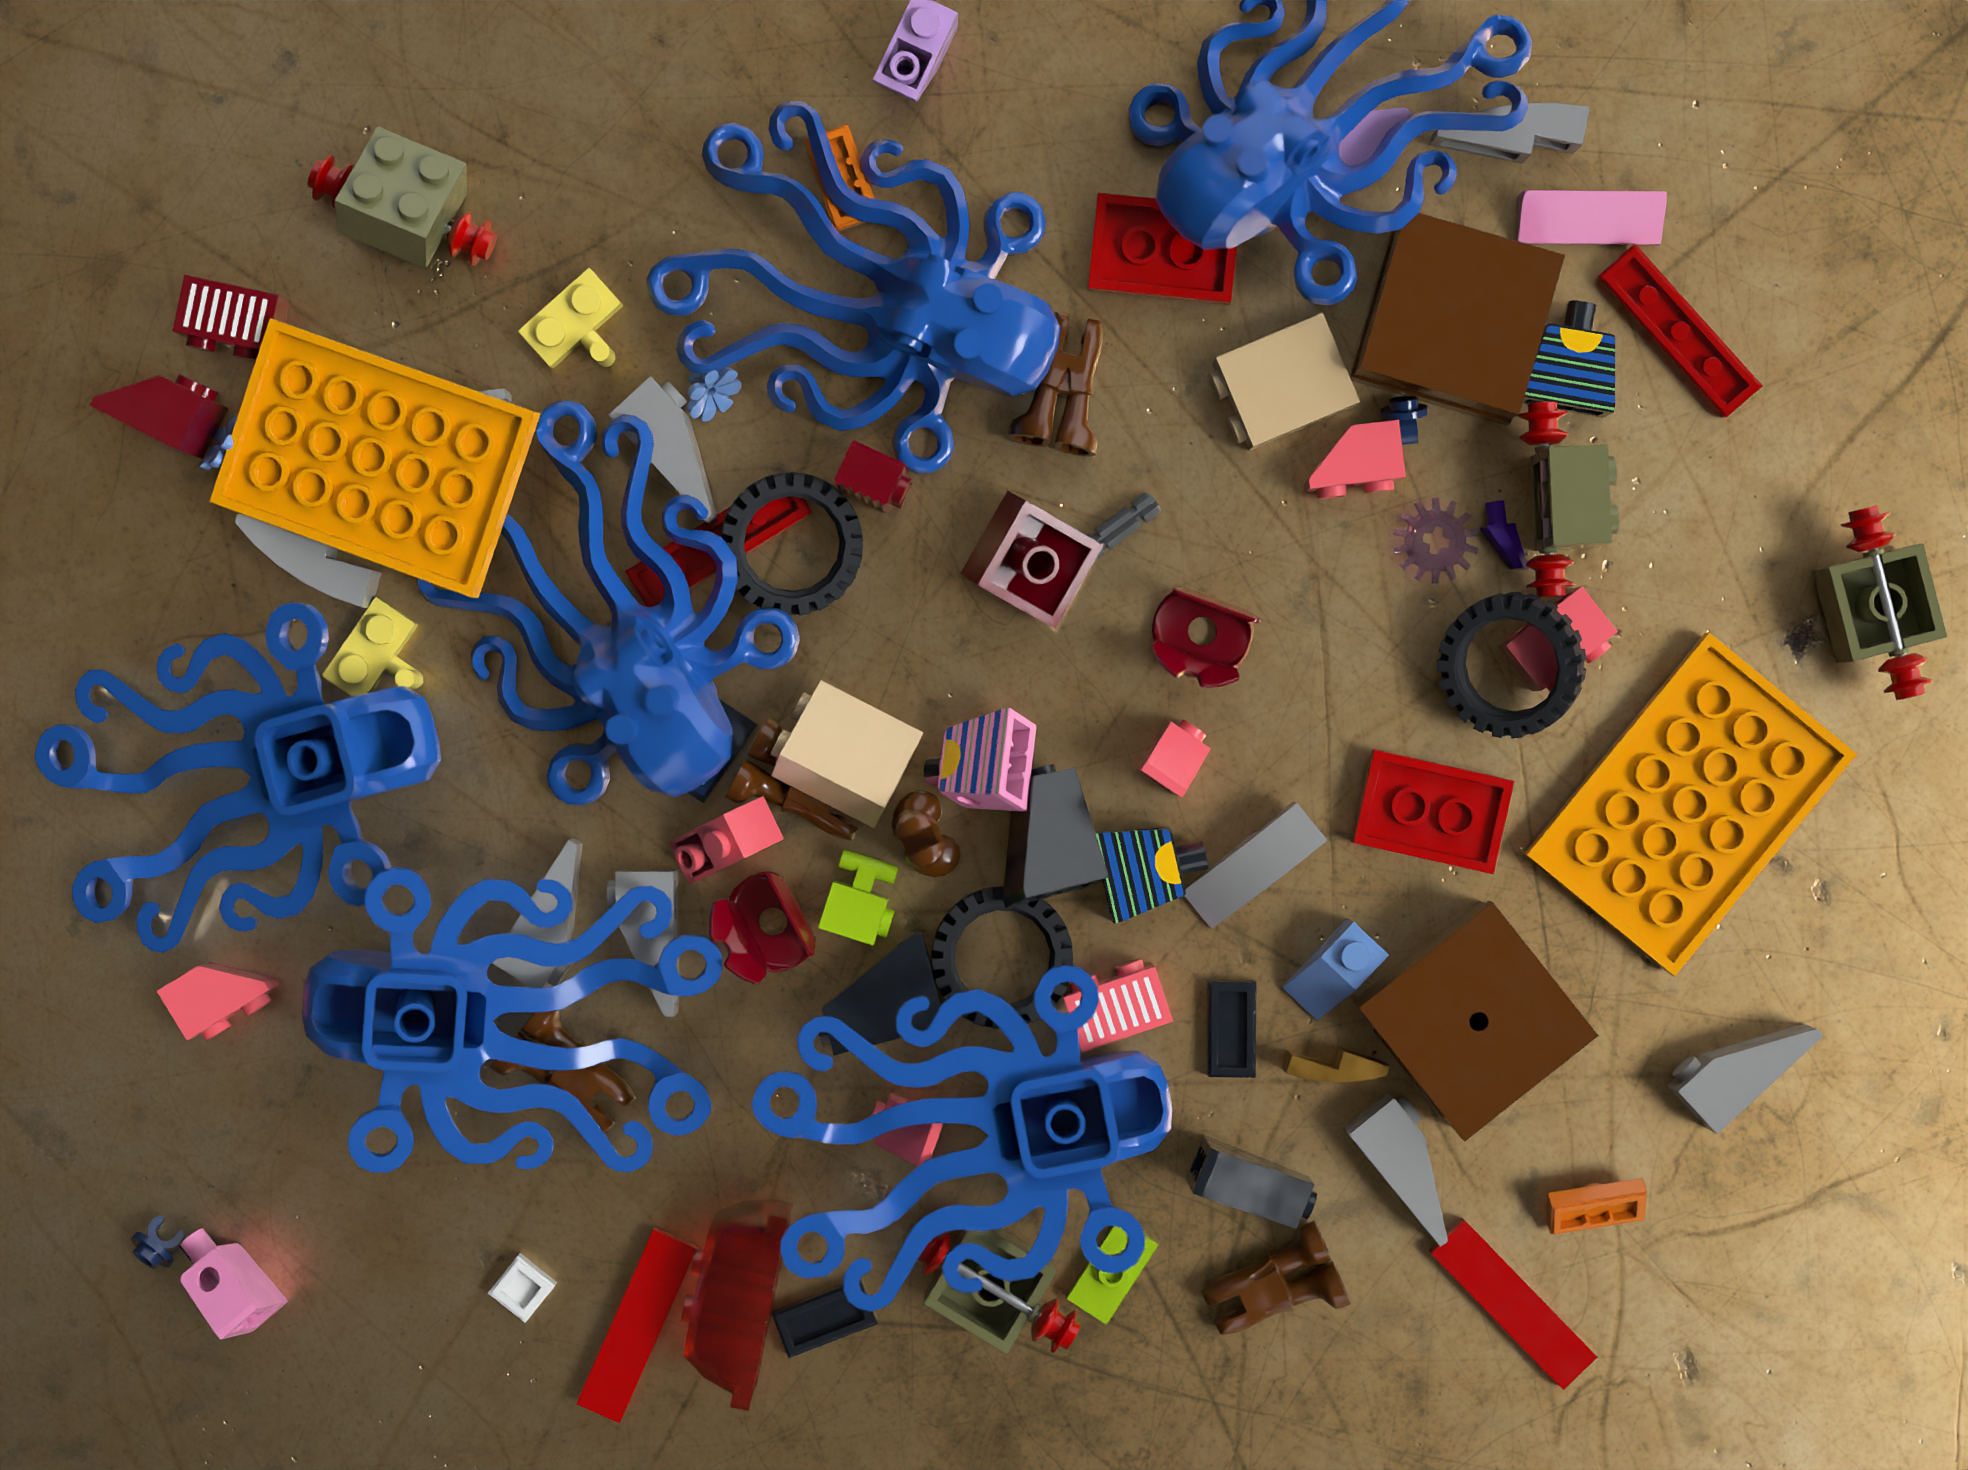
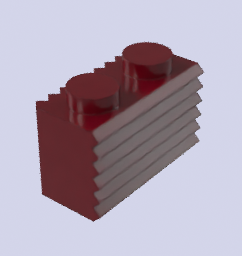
M852 440L834 478L841 493L847 491L849 497L856 496L858 501L865 500L867 505L873 503L875 509L882 507L884 513L890 512L893 506L901 509L913 484L911 478L907 477L908 468L905 463L855 440Z

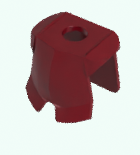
M1174 587L1172 592L1162 600L1155 612L1152 623L1154 644L1151 647V651L1158 662L1175 678L1183 674L1190 678H1197L1202 688L1226 686L1239 680L1240 676L1237 667L1244 661L1253 639V623L1259 624L1261 619L1246 609L1185 587ZM1199 617H1206L1212 620L1216 627V635L1213 641L1206 645H1198L1189 637V625L1194 619Z
M770 871L757 873L739 883L730 894L729 900L723 899L713 902L709 917L710 940L716 943H723L728 950V955L723 963L724 967L740 979L755 985L764 979L767 972L789 970L814 955L816 941L810 925L790 887L784 880L785 878ZM771 907L782 910L787 918L785 930L777 935L765 933L759 923L762 912Z

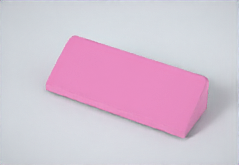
M1525 190L1517 196V241L1526 244L1660 245L1667 192Z

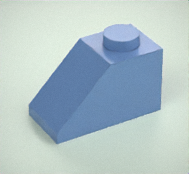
M1346 918L1282 988L1310 1015L1319 1020L1356 991L1389 954L1355 922Z

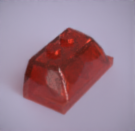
M776 1199L741 1201L718 1210L711 1221L705 1246H696L691 1275L698 1276L695 1294H686L681 1322L689 1323L684 1346V1357L703 1378L732 1394L730 1408L749 1411L756 1392L783 1260L780 1253L781 1239L789 1228L794 1205L791 1202Z

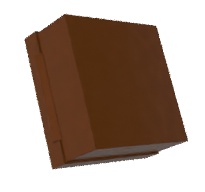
M1418 213L1403 229L1389 232L1350 367L1349 376L1351 381L1402 396H1416L1419 401L1506 426L1511 424L1512 418L1518 416L1522 408L1565 255Z
M1487 901L1486 903L1476 902L1352 1000L1372 1025L1374 1033L1439 1115L1448 1121L1463 1141L1468 1140L1599 1036L1492 901Z

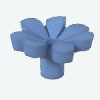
M725 367L719 371L709 370L701 374L696 372L689 374L688 381L691 386L688 388L687 394L691 400L687 404V410L692 418L700 417L704 422L710 421L715 416L716 408L723 413L733 404V401L728 396L737 394L742 386L741 382L736 379L738 374L735 370Z
M236 416L229 420L226 428L222 426L216 432L214 441L217 442V445L210 447L198 467L207 471L212 467L216 469L221 467L226 450H231L233 446L231 435L237 419Z

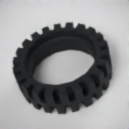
M783 472L766 476L752 483L732 503L721 529V538H723L737 558L738 583L736 589L750 603L760 608H778L789 615L800 616L817 610L820 611L828 607L835 600H838L845 593L846 589L853 583L860 568L863 553V534L853 506L836 487L810 474ZM789 496L809 499L824 508L834 521L839 537L837 560L827 576L812 587L795 591L774 588L759 579L748 564L744 549L746 528L755 513L770 501Z
M1522 592L1492 595L1468 607L1445 632L1447 635L1441 641L1438 651L1441 653V657L1437 660V672H1441L1442 675L1438 682L1441 691H1447L1448 697L1445 700L1450 708L1455 706L1460 711L1457 716L1464 723L1468 721L1474 723L1473 729L1481 733L1485 731L1492 732V736L1498 738L1511 736V739L1522 738L1528 734L1533 735L1559 720L1577 699L1582 689L1581 684L1586 675L1587 668H1584L1586 651L1581 649L1580 642L1582 637L1579 631H1574L1570 625L1573 621L1567 614L1561 615L1557 611L1558 606L1551 601L1545 603L1537 595H1522ZM1503 619L1528 622L1543 632L1554 647L1558 664L1556 682L1547 698L1535 707L1518 711L1497 708L1481 698L1470 683L1466 667L1468 646L1477 631L1488 623Z
M1004 886L978 890L957 902L940 922L932 945L933 975L943 998L947 1001L954 994L969 991L960 980L955 964L956 944L965 927L978 916L996 910L1017 912L1031 919L1043 932L1050 951L1048 971L1053 967L1073 966L1071 937L1057 911L1044 899L1005 908L1003 903ZM1069 981L1062 982L1054 987L1050 996L1051 1004L1054 1007L1066 991ZM1035 991L1027 998L1009 1004L1026 1024L1033 1023L1041 1018L1035 1008ZM978 1011L960 1015L979 1026L1000 1029L989 1017Z

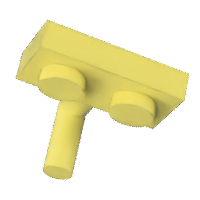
M588 268L518 332L552 369L580 344L601 366L609 367L615 362V353L596 333V330L614 315L623 304L598 276Z
M375 597L322 676L352 697L372 693L385 673L394 677L399 687L419 688L423 684L422 674L397 657L419 624L381 598Z

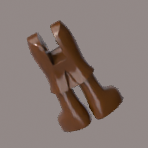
M1055 312L1054 314L1061 326L1058 349L1048 373L1035 389L1028 411L1012 420L1007 436L1012 441L1029 446H1048L1053 431L1057 397L1066 398L1054 447L1067 454L1093 457L1097 452L1098 439L1088 424V408L1090 398L1095 396L1093 379L1103 344V325L1099 320L1088 318L1085 332L1080 342L1082 344L1080 356L1062 352L1064 340L1066 341L1068 336L1067 326L1070 314Z
M767 718L747 755L775 767L778 759L770 754L782 732V727L776 721ZM747 759L742 763L725 795V798L737 803H742L751 797L760 798L764 796L765 800L781 806L782 812L796 814L822 831L837 838L852 841L859 829L857 826L846 821L843 816L831 813V806L774 778L771 774Z
M917 790L901 798L893 812V835L902 841L905 848L903 859L909 867L922 875L934 878L945 876L958 865L961 856L960 847L954 838L941 834L937 823L942 814V807L936 795L928 791Z
M560 1010L533 1013L521 1028L526 1035L542 1042L546 1046L562 1048L586 1047L584 1041L579 1043L561 1024ZM520 1031L514 1036V1038L532 1042ZM497 1059L490 1065L500 1075L504 1076L516 1071H523L541 1084H547L569 1092L580 1101L605 1133L614 1126L616 1120L609 1111L592 1098L598 1090L601 1089L624 1107H629L637 1098V1094L631 1085L604 1063L565 1071L542 1070Z
M1315 1220L1299 1228L1296 1241L1272 1256L1267 1253L1253 1265L1225 1274L1213 1280L1201 1290L1207 1305H1214L1237 1295L1240 1296L1243 1305L1225 1312L1215 1319L1214 1322L1220 1335L1241 1332L1275 1314L1292 1312L1294 1306L1315 1299H1323L1335 1309L1351 1304L1334 1261L1331 1259L1330 1252ZM1323 1264L1310 1273L1289 1283L1284 1276L1305 1266Z

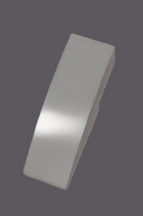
M1528 103V110L1523 121L1512 129L1506 131L1435 130L1430 139V146L1521 164L1532 154L1533 147L1574 154L1583 145L1590 107L1564 103ZM1512 105L1494 107L1476 113L1503 116L1510 113Z
M237 513L236 525L257 548L279 567L303 583L331 597L363 608L370 606L375 598L382 572L336 560L339 550L337 548Z
M1292 802L1257 832L1254 831L1185 887L1186 895L1184 896L1212 929L1324 844L1327 839L1299 804Z

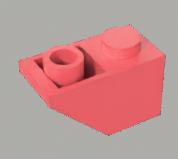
M1399 420L1358 424L1348 427L1306 479L1304 491H1317L1318 499H1330L1347 496V487L1364 485L1366 494L1394 490L1393 482L1400 481L1406 477Z
M764 796L669 841L679 868L683 871L688 884H691L783 840L784 837Z
M209 962L193 968L157 990V993L186 1040L202 1034L205 1041H208L231 1027L227 1018L243 1009L246 1016H249L272 1002L268 993L280 987V984L274 977Z

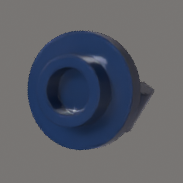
M1399 396L1389 399V406L1380 409V418L1384 420H1399L1402 445L1418 443L1416 419L1429 414L1428 405L1418 403V397Z
M161 1215L151 1220L148 1225L147 1235L135 1232L131 1237V1241L136 1246L132 1253L137 1259L152 1269H156L159 1264L164 1267H170L174 1262V1258L170 1253L177 1250L184 1239L185 1232L179 1230L170 1240L164 1241L158 1238L156 1232L164 1223V1217Z

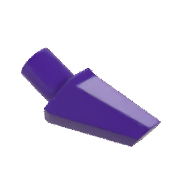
M1504 500L1486 502L1488 526L1480 527L1481 533L1510 569L1528 570L1529 568L1525 567L1527 560L1516 529V523H1507Z

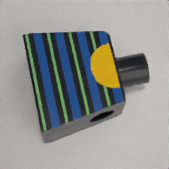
M1568 301L1564 325L1549 323L1545 325L1523 404L1557 402V410L1601 418L1614 413L1615 336L1609 333L1592 331L1597 305L1585 301Z
M1169 827L1095 832L1109 875L1108 878L1102 881L1111 921L1114 924L1186 895L1182 874L1209 868L1203 841L1175 846L1173 834Z

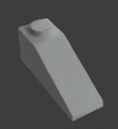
M650 376L608 416L613 420L623 414L634 415L648 424L654 440L651 463L681 495H690L704 504L708 510V516L704 520L712 526L718 521V516L691 419L681 409L687 401L669 381L660 387ZM625 431L624 433L637 446V435L631 431Z
M576 838L569 839L544 879L558 881L568 888L572 896V911L566 920L552 928H540L531 924L520 915L508 934L525 935L555 944L573 940L583 848L581 841ZM538 888L531 897L537 907L545 913L554 910L558 905L555 896L550 893H541ZM510 957L497 959L493 962V964L531 988L548 987L549 984L552 986L560 984L572 965L545 967Z
M631 869L616 871L615 880H608V909L629 890L639 886H653L665 892L672 902L673 915L670 924L657 937L652 939L644 938L639 933L640 926L652 921L657 914L656 907L649 901L639 903L619 925L634 958L654 966L658 963L660 954L670 940L679 937L678 869ZM678 957L677 962H676V968H677L678 972H679V957ZM651 989L664 1017L675 1016L679 1012V996L668 995Z
M1802 1024L1705 1052L1697 1058L1690 1056L1673 1071L1672 1075L1675 1079L1667 1087L1705 1128L1718 1134L1818 1042L1823 1035L1818 1029Z
M1387 1092L1343 1129L1441 1247L1448 1241L1425 1135L1416 1126L1422 1120V1117L1405 1097H1402L1397 1102Z

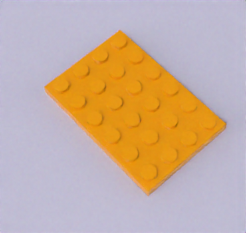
M270 318L232 431L233 446L231 450H226L209 502L468 597L479 598L540 413Z
M1710 632L1704 633L1529 846L1524 855L1666 972L1676 976L1857 756V753Z

